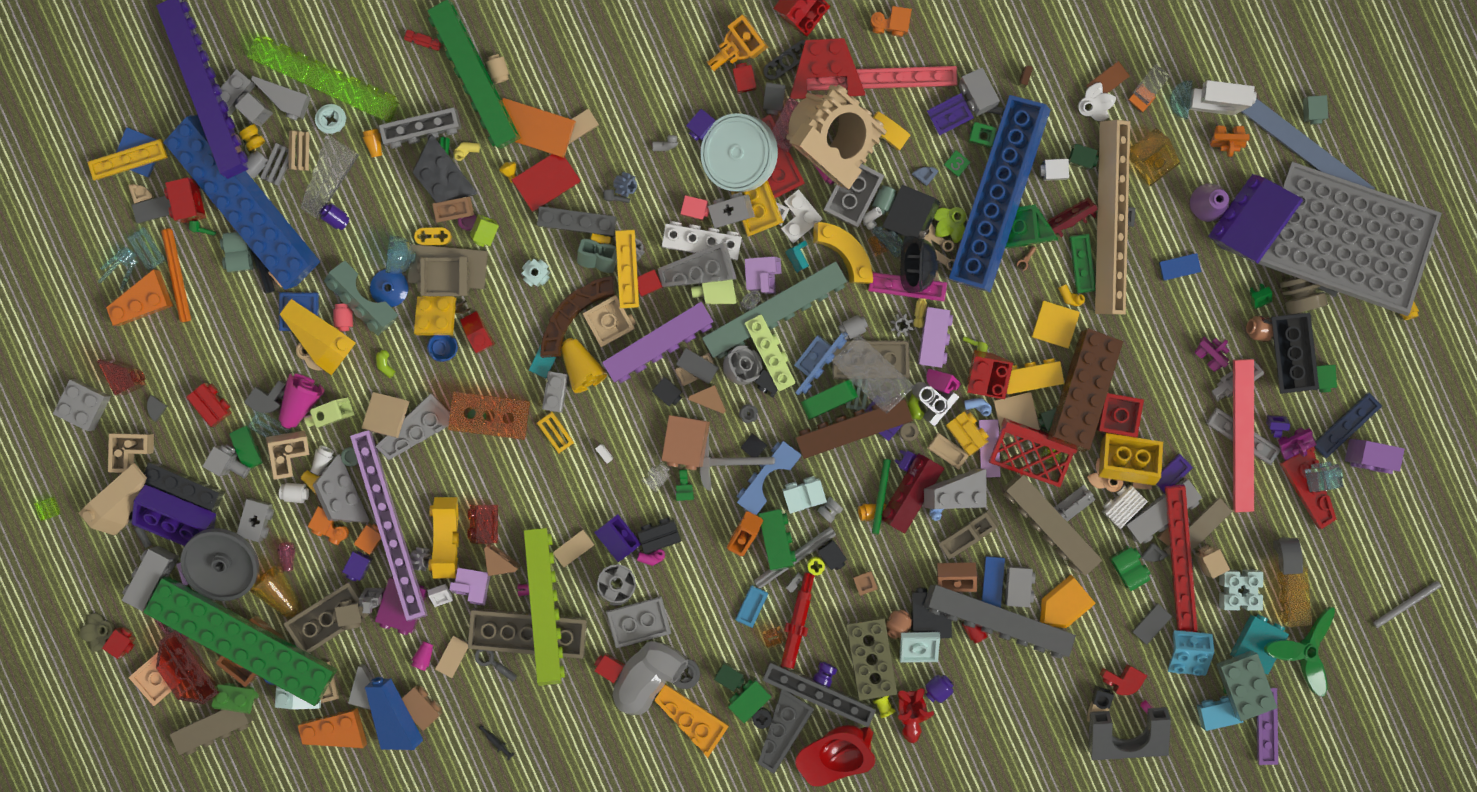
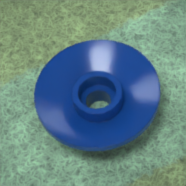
M394 269L379 271L373 277L370 284V292L373 299L377 303L386 302L390 307L401 304L407 297L409 290L405 276ZM390 284L391 290L387 292L385 286Z

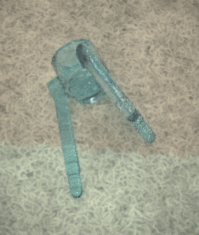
M124 246L123 249H120L116 255L101 267V270H104L116 260L98 282L102 283L120 263L125 266L130 264L120 287V291H123L133 267L138 262L135 260L137 254Z

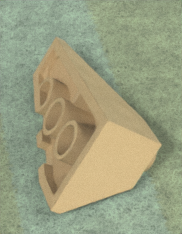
M135 463L132 464L93 498L78 514L90 528L114 536L117 535L128 524L130 520L129 515L133 511L134 500L142 490L147 477Z

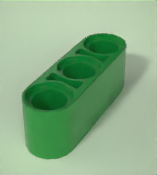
M850 379L802 401L801 405L808 420L858 398V395Z

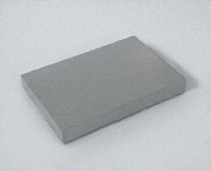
M662 596L606 611L616 648L671 634Z

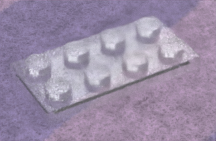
M860 335L832 360V363L886 414L914 388V385Z

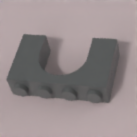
M1167 707L1148 708L1145 730L1139 736L1127 740L1119 739L1112 735L1113 723L1109 711L1090 712L1089 751L1091 759L1105 760L1169 756L1171 719Z

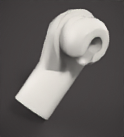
M879 207L867 212L863 217V224L869 230L877 225L874 220L882 215Z

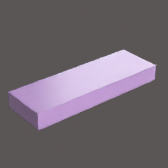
M998 419L978 420L979 429L983 428L989 435L987 438L989 442L980 448V468L986 469V477H1001L1000 466L989 463L999 436ZM1000 452L997 453L995 458L997 461H1000Z

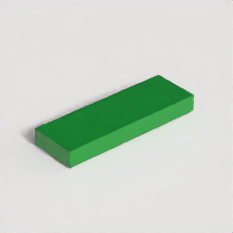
M1089 234L1070 236L1069 241L1076 294L1096 291Z

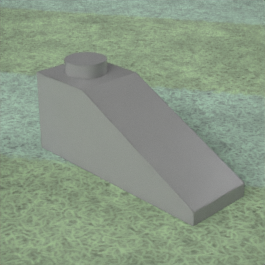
M252 76L251 80L281 111L287 113L286 117L296 121L297 118L304 119L311 97Z

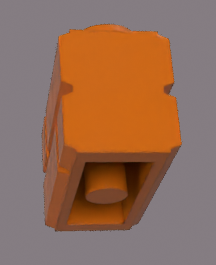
M746 511L726 548L739 556H744L758 534L763 519Z

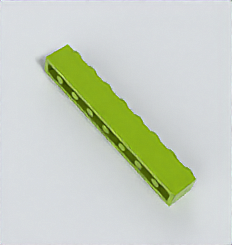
M547 528L524 530L538 686L561 684L562 678H565L564 666H560V659L563 658V649L558 646V639H561V628H557L556 620H560L559 608L555 609L554 601H558L557 590H553L556 574L555 571L551 570V564H554V553L550 552L549 545H553L552 533L548 534Z

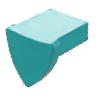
M806 240L785 252L796 273L809 266L800 250L808 245Z

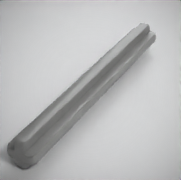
M831 527L827 528L795 551L797 562H794V565L835 537L836 533ZM789 568L777 571L769 569L756 578L754 583L760 589Z

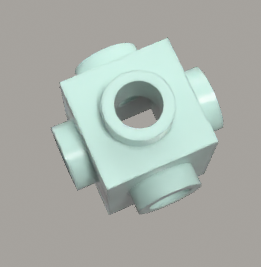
M535 259L532 261L528 260L522 267L524 271L521 274L525 276L523 280L531 287L533 285L539 287L540 284L543 286L550 278L548 275L551 272L547 270L549 266L541 259L539 261ZM533 269L538 270L537 276L532 275Z

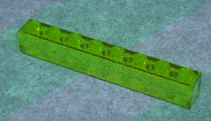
M263 35L262 38L255 37L247 54L249 59L378 119L391 123L399 105V102L395 100L396 96L385 92L383 95L377 92L379 88L370 84L366 87L360 84L361 80L350 76V78L342 76L344 72L333 68L331 71L325 68V63L319 60L312 62L308 60L309 56L299 51L297 54L290 52L291 48L282 43L280 46L273 44L274 40Z

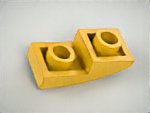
M877 111L873 119L884 124L883 128L887 131L885 135L882 134L879 138L886 140L896 150H901L910 134L893 120Z

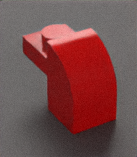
M1126 664L1120 677L1102 668L1099 674L1103 677V682L1110 686L1115 684L1112 690L1119 695H1131L1137 692L1147 677L1145 673L1129 664Z

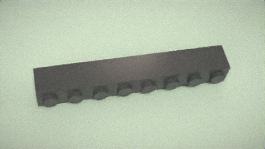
M930 585L923 606L929 609L928 612L939 616L941 613L947 615L946 619L954 622H957V620L964 621L963 625L971 628H975V626L981 627V631L984 633L992 634L995 632L999 634L1001 639L1010 641L1011 638L1017 640L1016 644L1024 647H1027V645L1034 646L1033 650L1045 653V651L1051 652V656L1058 659L1070 656L1076 637L1072 633L938 585Z

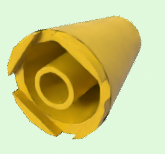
M569 338L562 343L561 352L574 393L587 391L588 386L593 385L595 387L607 377L606 370L577 339Z

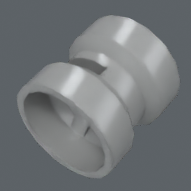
M829 497L826 500V504L820 506L817 511L827 521L832 523L835 520L836 514H840L844 509Z

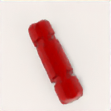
M407 30L404 36L405 41L411 43L414 41V44L426 48L432 47L431 49L439 51L442 46L438 39L435 38L433 40L430 36L420 33L415 34L411 30Z

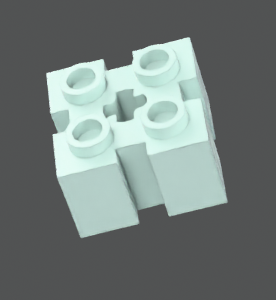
M814 476L803 479L804 483L797 485L796 482L785 485L786 488L782 490L790 514L827 502L819 478L815 479Z
M1229 570L1219 575V585L1224 587V592H1219V608L1223 610H1240V606H1242L1246 610L1263 611V595L1258 593V587H1263L1262 571L1242 570V574H1240L1237 570ZM1241 586L1244 588L1243 593L1238 592V589H1241Z

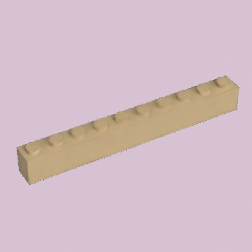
M1110 120L1100 121L1095 314L1123 315L1126 314L1130 121Z

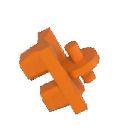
M1216 126L1210 145L1211 147H1220V151H1226L1227 156L1232 157L1234 151L1240 152L1241 148L1246 147V143L1250 138L1249 134L1245 133L1244 126L1234 127L1232 134H1226L1225 126Z

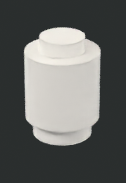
M286 483L281 484L279 489V498L284 500V502L304 503L309 497V489L306 488L305 484Z

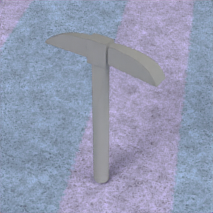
M708 433L703 467H700L701 481L704 488L711 491L709 467L775 464V458L709 457Z

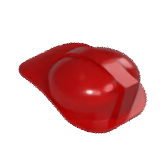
M853 725L836 727L825 734L823 738L803 748L796 757V767L812 786H824L844 777L868 772L875 764V756L871 751L873 731L870 727L858 728Z

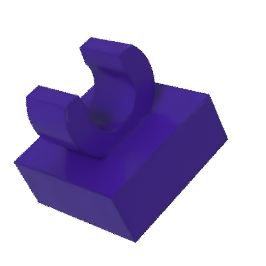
M1267 415L1266 423L1269 429H1271L1273 437L1281 438L1282 430L1289 431L1290 422L1286 416Z
M900 450V453L904 455L902 461L897 459L894 461L899 465V468L907 472L917 455L910 451Z

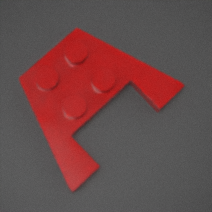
M844 38L805 41L790 100L805 99L807 79L847 77V95L852 97L865 96L863 85Z

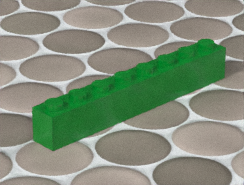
M445 0L427 10L430 15L428 20L433 27H436L438 34H436L441 44L445 45L447 49L445 51L446 56L450 61H453L455 65L454 71L457 77L462 79L464 83L462 87L465 93L471 96L473 100L471 105L475 112H479L481 116L479 121L482 127L488 130L490 134L488 139L492 146L502 149L519 140L521 137L453 2Z

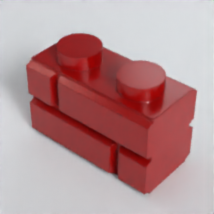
M203 383L186 398L210 427H215L232 413L229 409L231 406L224 398L220 399L217 395L219 391L213 384Z

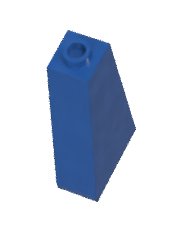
M383 677L373 678L365 687L380 749L414 750L423 739L392 679H383Z

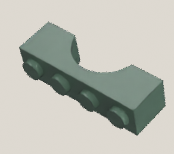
M344 260L328 273L324 282L367 325L368 329L378 336L391 326L399 315L386 302L375 303L363 298L356 288L358 273Z

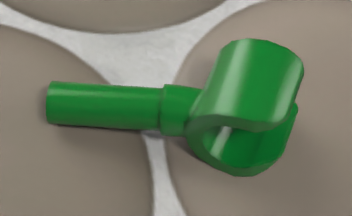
M199 221L189 222V230L192 232H200L212 236L216 234V231L200 228Z

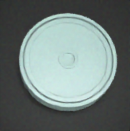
M735 113L719 118L713 123L702 141L701 162L703 169L714 184L725 190L746 192L760 187L769 179L777 163L778 148L773 132L765 122L751 115Z

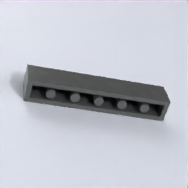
M772 660L769 661L762 677L763 681L869 727L876 712L875 706L862 700L859 701V699L833 687L820 684L812 678L790 668L780 666L781 664Z

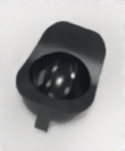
M908 236L901 248L900 280L905 291L922 292V290L927 289L933 283L936 271L939 270V260H937L935 248L929 241L915 236Z

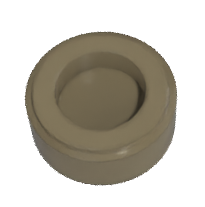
M909 422L902 425L899 429V434L903 440L913 441L918 437L919 429L916 424Z

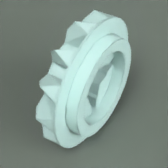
M334 104L322 106L315 115V123L324 134L329 133L333 135V133L340 132L345 126L347 119L343 109ZM334 115V119L337 122H331L328 125V120L326 118H331Z

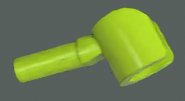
M963 337V341L977 346V351L987 352L988 346L986 343Z

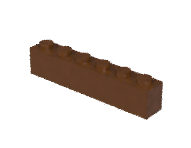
M896 396L889 399L890 402L883 405L882 402L872 405L870 410L864 411V408L854 411V415L850 417L842 415L835 418L833 423L828 424V421L817 424L818 428L810 430V428L800 430L796 440L803 459L913 421L906 398Z

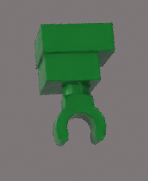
M687 469L679 470L680 485L676 486V501L694 500L693 485H688Z

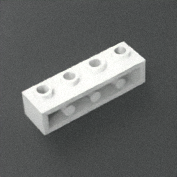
M670 221V224L665 225L662 248L697 253L724 242L727 244L731 260L738 261L742 237H739L737 232L727 231V234L719 233V229L708 228V231L700 230L701 226L689 225V228L682 227V223Z

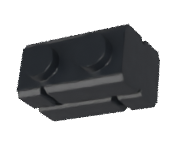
M669 517L659 520V524L652 526L651 523L641 526V530L638 531L645 554L682 541L675 519L670 520Z

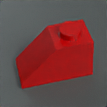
M477 311L460 320L475 353L479 354L495 345Z

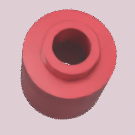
M335 304V309H333L334 328H338L340 332H345L353 327V311L346 304Z

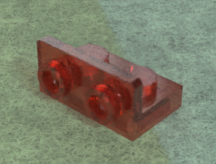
M470 504V509H468L467 513L468 520H470V528L467 531L470 543H498V505Z

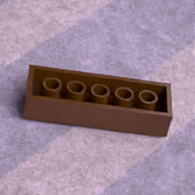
M1089 328L1080 332L1047 437L1048 440L1081 452L1090 450L1123 341Z

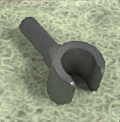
M604 190L603 192L606 201L630 203V198L614 196V190Z

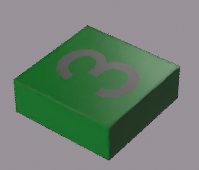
M956 150L943 166L956 177H959L971 162Z

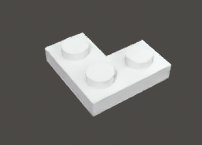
M799 189L784 201L795 217L783 226L781 230L792 243H795L812 229L815 223L823 219Z

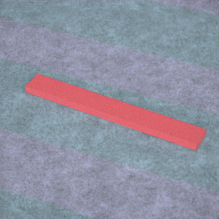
M957 66L856 69L864 89L957 86ZM847 77L807 79V91L829 90L830 85H841L847 90Z
M1253 359L1233 360L1234 512L1254 511Z

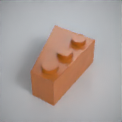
M153 269L107 306L106 309L112 325L121 326L170 308L173 304L160 270Z

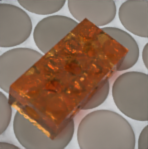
M453 391L448 430L525 440L530 401ZM473 408L476 412L475 416L467 418L464 414L465 409ZM492 410L495 413L494 419L486 420L483 416L484 412ZM509 412L514 415V420L511 423L503 421L505 413Z

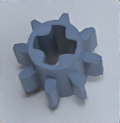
M623 172L622 176H616L613 183L616 189L615 193L624 197L634 193L637 189V182L634 180L635 176Z

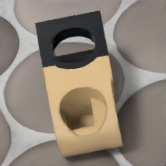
M1095 685L1094 694L1087 713L1088 722H1090V712L1109 711L1114 697L1112 690Z

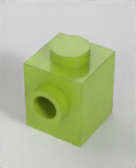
M478 214L470 233L473 242L482 247L484 245L491 246L499 224L494 219Z

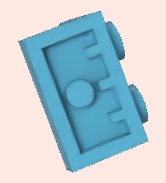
M1174 630V652L1168 666V672L1205 676L1214 655L1213 634Z

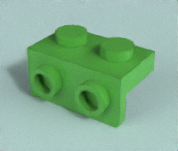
M225 683V685L217 684L211 706L214 709L250 714L254 698L258 699L259 694L250 686L240 688L231 683Z

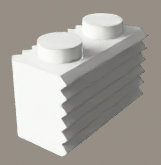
M1124 485L1117 492L1118 496L1115 499H1109L1103 505L1105 509L1102 510V513L1119 529L1148 502L1132 485H1127V487Z

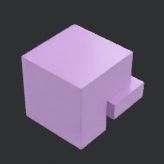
M781 258L745 259L746 290L776 294L775 274H782Z
M458 568L455 583L451 582L449 590L454 594L467 595L470 604L485 606L490 576H488L487 572Z

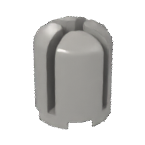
M620 564L610 565L603 569L597 581V593L601 600L610 602L609 605L624 604L631 598L636 587L632 571ZM618 578L621 580V588L617 587L614 589L611 583L615 582Z

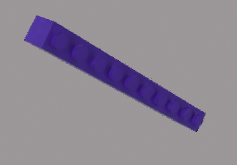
M166 0L156 5L220 174L229 179L248 170L249 168L246 163L248 158L240 148V145H242L241 140L235 134L233 129L235 124L227 114V111H229L228 106L222 100V90L214 80L216 77L212 67H209L207 62L209 61V56L202 49L201 44H203L200 35L196 33L195 28L197 25L189 15L190 7L185 0Z

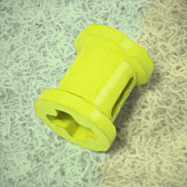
M819 557L809 559L807 563L809 572L813 575L822 574L825 570L823 560ZM814 561L821 564L817 571L811 567V565H814Z
M889 696L872 700L877 705L880 718H885L896 712L888 700Z

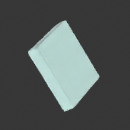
M940 632L901 633L900 662H938Z

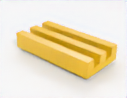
M553 411L537 422L558 453H561L575 443ZM550 417L554 420L556 425L559 427L561 432L569 441L567 444L560 436L558 431L555 429L553 424L550 422ZM543 422L547 423V425L550 427V429L555 434L557 439L563 445L561 448L558 446L553 437L542 424Z

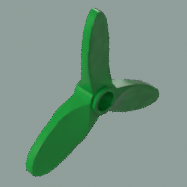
M1328 607L1321 613L1308 635L1299 643L1291 640H1275L1268 642L1264 647L1265 653L1273 658L1287 661L1300 660L1302 673L1307 685L1315 695L1321 697L1325 696L1328 688L1324 665L1318 656V649L1333 621L1334 607Z

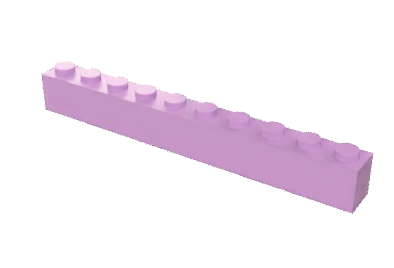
M368 430L350 436L406 621L428 616L372 432Z

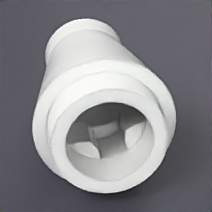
M320 445L315 450L310 471L316 475H321L333 459L334 451Z

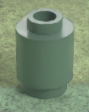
M882 185V188L877 192L872 207H879L882 215L889 213L895 201L897 191Z

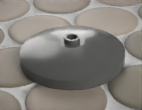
M213 528L195 534L188 541L181 554V569L189 585L201 595L213 600L230 601L242 597L253 587L259 574V560L251 544L242 536L230 530Z

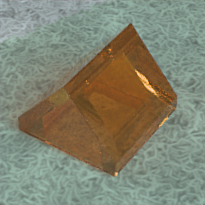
M883 232L867 239L875 257L891 249Z
M780 626L762 632L767 648L785 643Z

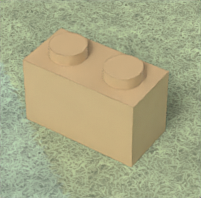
M1206 545L1199 548V552L1194 554L1204 575L1210 578H1215L1230 570L1221 550Z

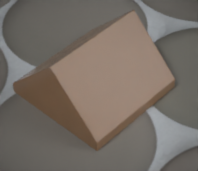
M715 385L690 395L688 398L690 401L724 414L726 411Z
M490 543L484 548L488 576L516 572L521 567L518 562L494 544Z

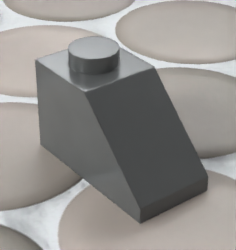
M766 83L763 111H767L766 114L777 116L778 113H782L785 85Z

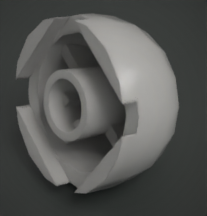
M745 345L738 346L729 351L723 363V370L727 379L738 385H747L758 379L763 367L758 353L755 350L751 351Z

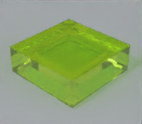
M55 497L34 503L40 521L61 515Z

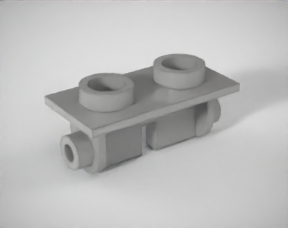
M1082 485L1054 508L1066 521H1069L1096 499L1093 497L1092 492L1085 485Z

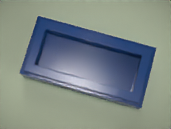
M1197 253L1159 262L1163 281L1201 272Z

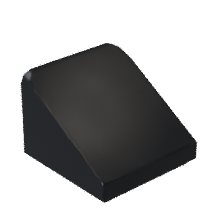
M752 433L740 448L751 457H758L767 444Z

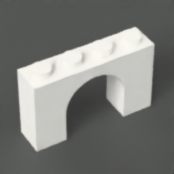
M1207 80L1203 83L1202 89L1194 88L1190 91L1188 110L1234 116L1255 103L1257 93L1254 92L1255 86Z

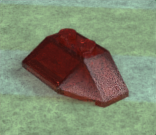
M173 631L159 641L156 669L178 700L205 704L220 693L208 668L192 645L178 631Z

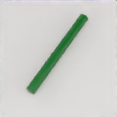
M883 459L872 534L879 535L891 464L890 459Z

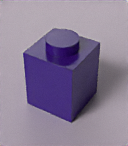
M700 109L686 125L690 130L688 134L696 141L698 139L703 141L704 136L715 120L704 110Z
M357 550L353 551L343 570V573L347 574L346 578L355 582L362 580L373 558Z

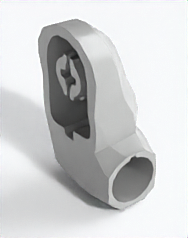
M657 641L647 642L626 662L613 690V699L616 707L629 715H642L649 710L655 696L666 682L674 683L680 678L689 660L678 650L667 644Z

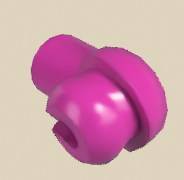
M662 549L653 551L649 555L639 552L636 561L654 566L664 560L665 552Z

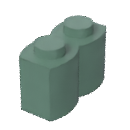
M238 232L223 234V238L220 239L221 249L225 252V257L222 258L223 268L227 269L229 273L253 270L252 253L248 244Z
M582 239L578 249L577 263L586 268L596 267L602 272L613 273L617 264L616 247L610 244H599L590 239Z

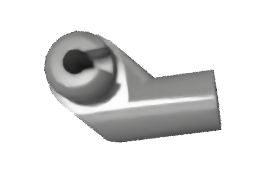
M668 135L666 142H653V151H669L677 147V136Z

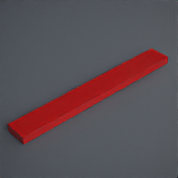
M1184 484L1165 486L1177 631L1198 633L1186 486Z

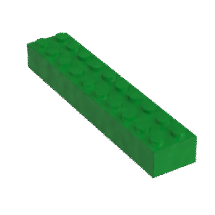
M169 576L161 579L143 612L313 706L320 702L337 671V668Z

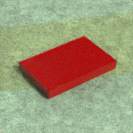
M553 154L511 180L532 213L538 210L539 206L546 205L581 182L565 156L562 158Z

